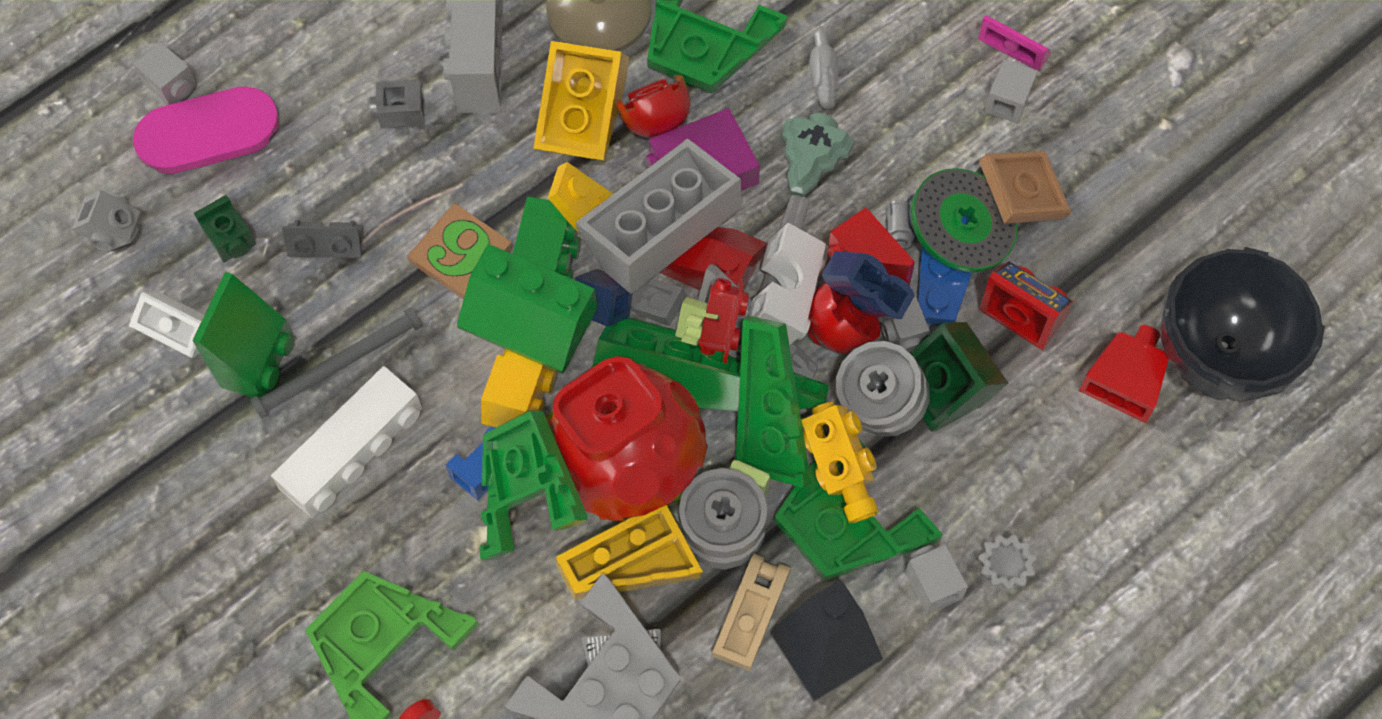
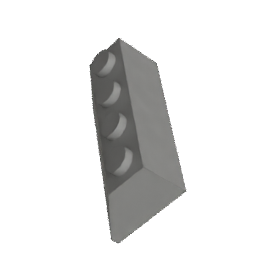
M686 139L576 222V227L605 273L632 294L741 209V179L692 141Z

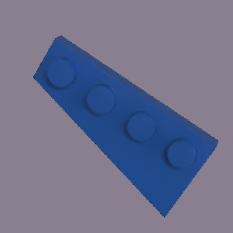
M962 215L961 222L967 225L968 218ZM921 244L917 301L926 323L941 325L942 323L955 322L972 272L958 271L942 264L931 256Z

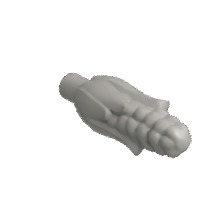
M819 31L814 34L815 47L810 54L809 67L814 84L813 88L817 91L820 106L824 109H830L835 106L836 92L839 91L837 79L838 58L834 49L829 45L828 33L826 31Z

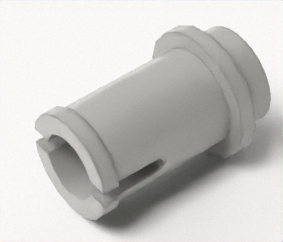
M893 200L892 204L889 202L886 204L888 232L903 249L911 246V241L915 238L914 231L910 229V205L905 200Z

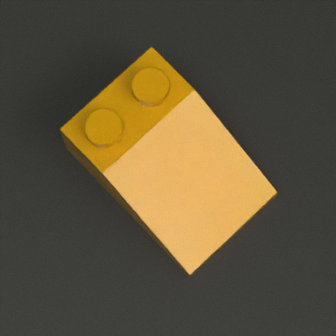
M551 41L533 149L605 161L618 115L616 102L619 99L622 100L629 57L619 51Z

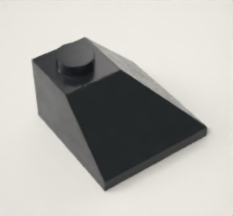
M841 579L804 601L770 631V635L813 702L883 660L863 611Z

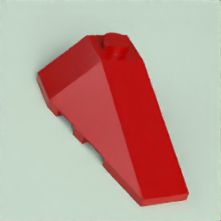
M717 227L659 273L700 291L706 269L712 264L717 266L736 286L739 277L743 278L744 292L767 249L768 243L734 228Z

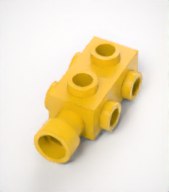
M827 402L814 407L811 410L813 415L801 421L805 430L803 431L805 446L810 453L814 454L818 465L816 477L820 486L825 491L827 490L828 495L843 494L847 505L844 507V511L849 524L877 515L879 510L874 497H869L865 484L875 481L871 471L876 470L877 466L872 452L867 447L862 448L857 434L863 430L858 415L853 410L848 411L846 406L835 405L834 402ZM826 424L830 428V433L827 437L822 428ZM838 461H841L844 465V471L841 475L836 465Z

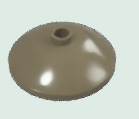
M547 0V19L553 34L562 43L622 51L633 45L646 31L651 19V0Z

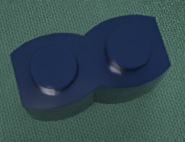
M835 251L822 273L825 282L834 291L843 295H849L853 304L867 315L902 319L915 297L913 290L903 279L894 275H888L883 264L869 254Z

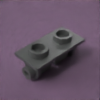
M295 220L294 224H287V226L282 227L287 257L362 258L360 239H363V225L356 224L355 221L330 222L329 226H323V222H300V220Z

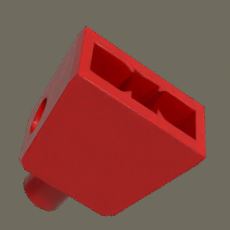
M1141 325L1134 337L1124 332H1119L1090 368L1079 392L1141 422L1147 423L1157 405L1169 360L1164 351L1156 348L1161 337L1160 332L1148 325Z

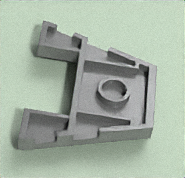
M602 573L580 605L614 630L612 635L563 701L527 675L505 705L507 710L533 719H654L675 690L681 678L608 577Z

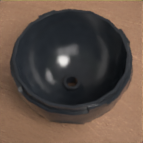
M1244 247L1243 250L1226 249L1197 258L1175 277L1166 293L1161 321V342L1165 354L1180 373V377L1200 390L1205 396L1216 400L1229 399L1243 403L1284 393L1285 389L1293 384L1312 365L1318 351L1322 347L1325 325L1322 324L1320 307L1307 282L1285 262L1268 256L1269 252ZM1222 342L1230 344L1232 349L1224 348Z

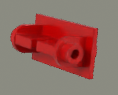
M740 277L737 287L731 286V281L723 278L716 279V283L711 285L706 313L720 316L719 320L704 317L701 334L698 339V344L701 346L700 351L703 354L714 355L715 351L723 352V363H727L729 350H737L741 329L735 327L738 315L745 316L749 300V293L743 292V278Z

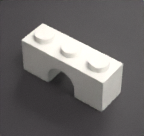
M787 223L769 239L761 267L762 270L774 276L780 285L772 282L752 300L748 317L753 316L786 323L790 345L797 339L801 340L809 330L811 321L808 319L814 292L817 290L815 289L817 279L825 266L823 255L826 243Z

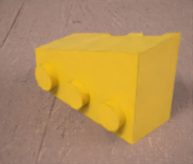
M505 349L502 356H496L481 398V424L497 428L528 411H543V396L545 392L549 394L552 392L557 372Z
M667 505L644 516L631 517L556 556V566L574 600L585 598L602 573L608 577L618 592L700 579L703 573Z

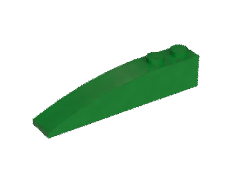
M630 317L609 327L605 326L597 341L592 368L603 360L616 356L630 358L636 364H644L646 367L659 371L683 385L693 396L699 408L738 411L740 359L728 355L727 363H723V352L715 351L714 355L703 354L700 351L701 346L699 344L694 346L682 342V338L676 337V329ZM794 372L799 409H809L824 404L829 385Z

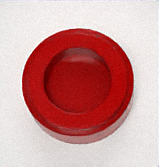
M422 699L409 706L399 719H439L441 712L431 699Z

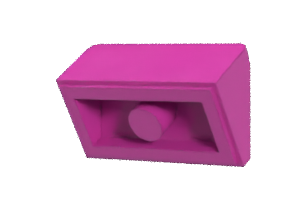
M987 15L984 16L978 39L1040 72L1051 56V51Z

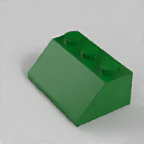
M487 244L469 277L457 328L563 374L598 308L595 289L503 249Z

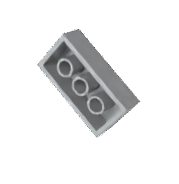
M446 0V16L451 19L450 27H445L444 31L445 47L449 49V58L443 59L444 79L448 80L449 99H455L458 113L501 112L504 0Z

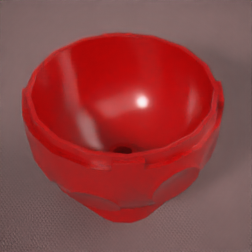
M618 356L603 360L564 386L554 398L553 415L548 424L585 511L598 515L601 520L624 521V518L644 516L670 504L692 483L698 468L703 467L708 445L706 443L705 424L695 399L683 385L659 371L646 367L644 364H636L630 358Z

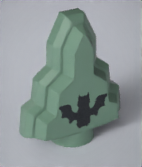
M814 113L809 119L800 117L786 119L782 139L787 143L785 156L791 163L787 175L790 194L804 197L817 186L822 173L834 170L839 159L847 158L850 154L855 140L847 132L837 128L838 124L831 116Z

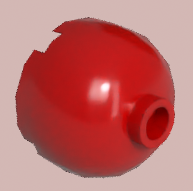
M674 76L677 83L668 85L666 78L638 88L628 94L630 101L625 104L619 99L616 102V107L626 127L636 135L649 138L674 130L682 125L690 113L691 106L689 90L683 76Z
M826 282L814 292L808 319L811 321L808 333L817 345H823L825 348L838 354H848L855 348L868 342H873L880 337L881 327L878 317L867 315L860 311L853 304L849 295H843L834 291Z

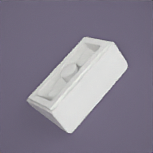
M144 291L141 292L129 326L194 358L199 351L192 340L204 314L160 292Z

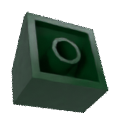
M967 322L942 323L910 352L923 370L929 383L930 402L923 419L932 432L982 407L1009 384Z

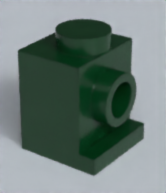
M227 195L194 212L202 231L223 263L232 258L241 257L249 248L256 245L250 230Z

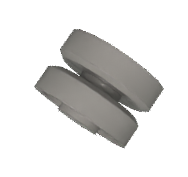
M888 341L868 342L855 348L842 361L836 376V394L841 405L846 406L848 411L853 410L856 412L861 421L862 429L880 437L897 436L912 429L924 417L930 402L929 383L915 358L902 346ZM882 387H887L884 392L879 393Z
M717 468L704 471L692 480V483L681 495L679 529L698 562L711 568L729 569L743 565L751 559L753 554H757L764 542L768 507L764 492L753 478L734 469Z

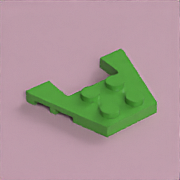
M363 571L305 631L350 719H390L392 717L390 711L364 688V685L421 626L429 629L454 652L479 624L470 615L453 611L444 607L439 602L427 600L411 593L406 588Z

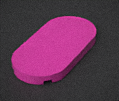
M253 87L231 88L152 110L136 126L133 135V145L141 162L147 167L154 168L157 172L164 174L180 173L252 154L263 149L270 142L269 139L273 136V133L275 132L276 134L279 128V114L273 100L265 92Z

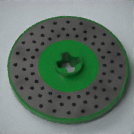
M960 168L940 170L927 177L913 196L911 221L915 234L926 251L942 264L958 271L982 272L999 265L1012 251L1017 239V223L1004 224L986 177ZM962 215L968 218L967 225L961 222Z

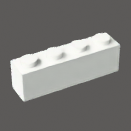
M383 366L271 475L278 489L310 518L314 517L318 512L327 510L335 501L336 494L347 483L352 484L362 475L364 466L374 456H380L387 451L392 443V438L403 428L407 429L416 422L422 410L417 394Z

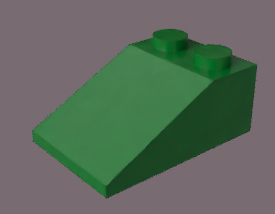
M225 272L192 341L221 388L252 398L257 396L259 399L266 395L268 389L272 390L279 375L278 367L283 356H288L291 352L294 336L282 315L236 276Z

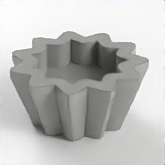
M998 534L994 543H984L985 553L979 555L978 559L983 566L981 574L987 579H991L992 586L1001 585L1002 588L1010 591L1013 586L1025 587L1026 578L1035 575V570L1031 565L1036 561L1037 557L1028 553L1030 544L1027 542L1019 543L1016 535L1005 539L1002 535Z

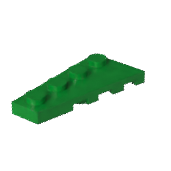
M750 316L743 319L736 460L768 473L771 480L805 488L811 484L786 323Z

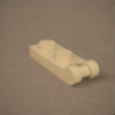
M753 554L712 652V657L747 671L752 669L791 572V567L779 564L778 567L764 562L765 557ZM758 577L771 581L770 588L767 589L755 584Z

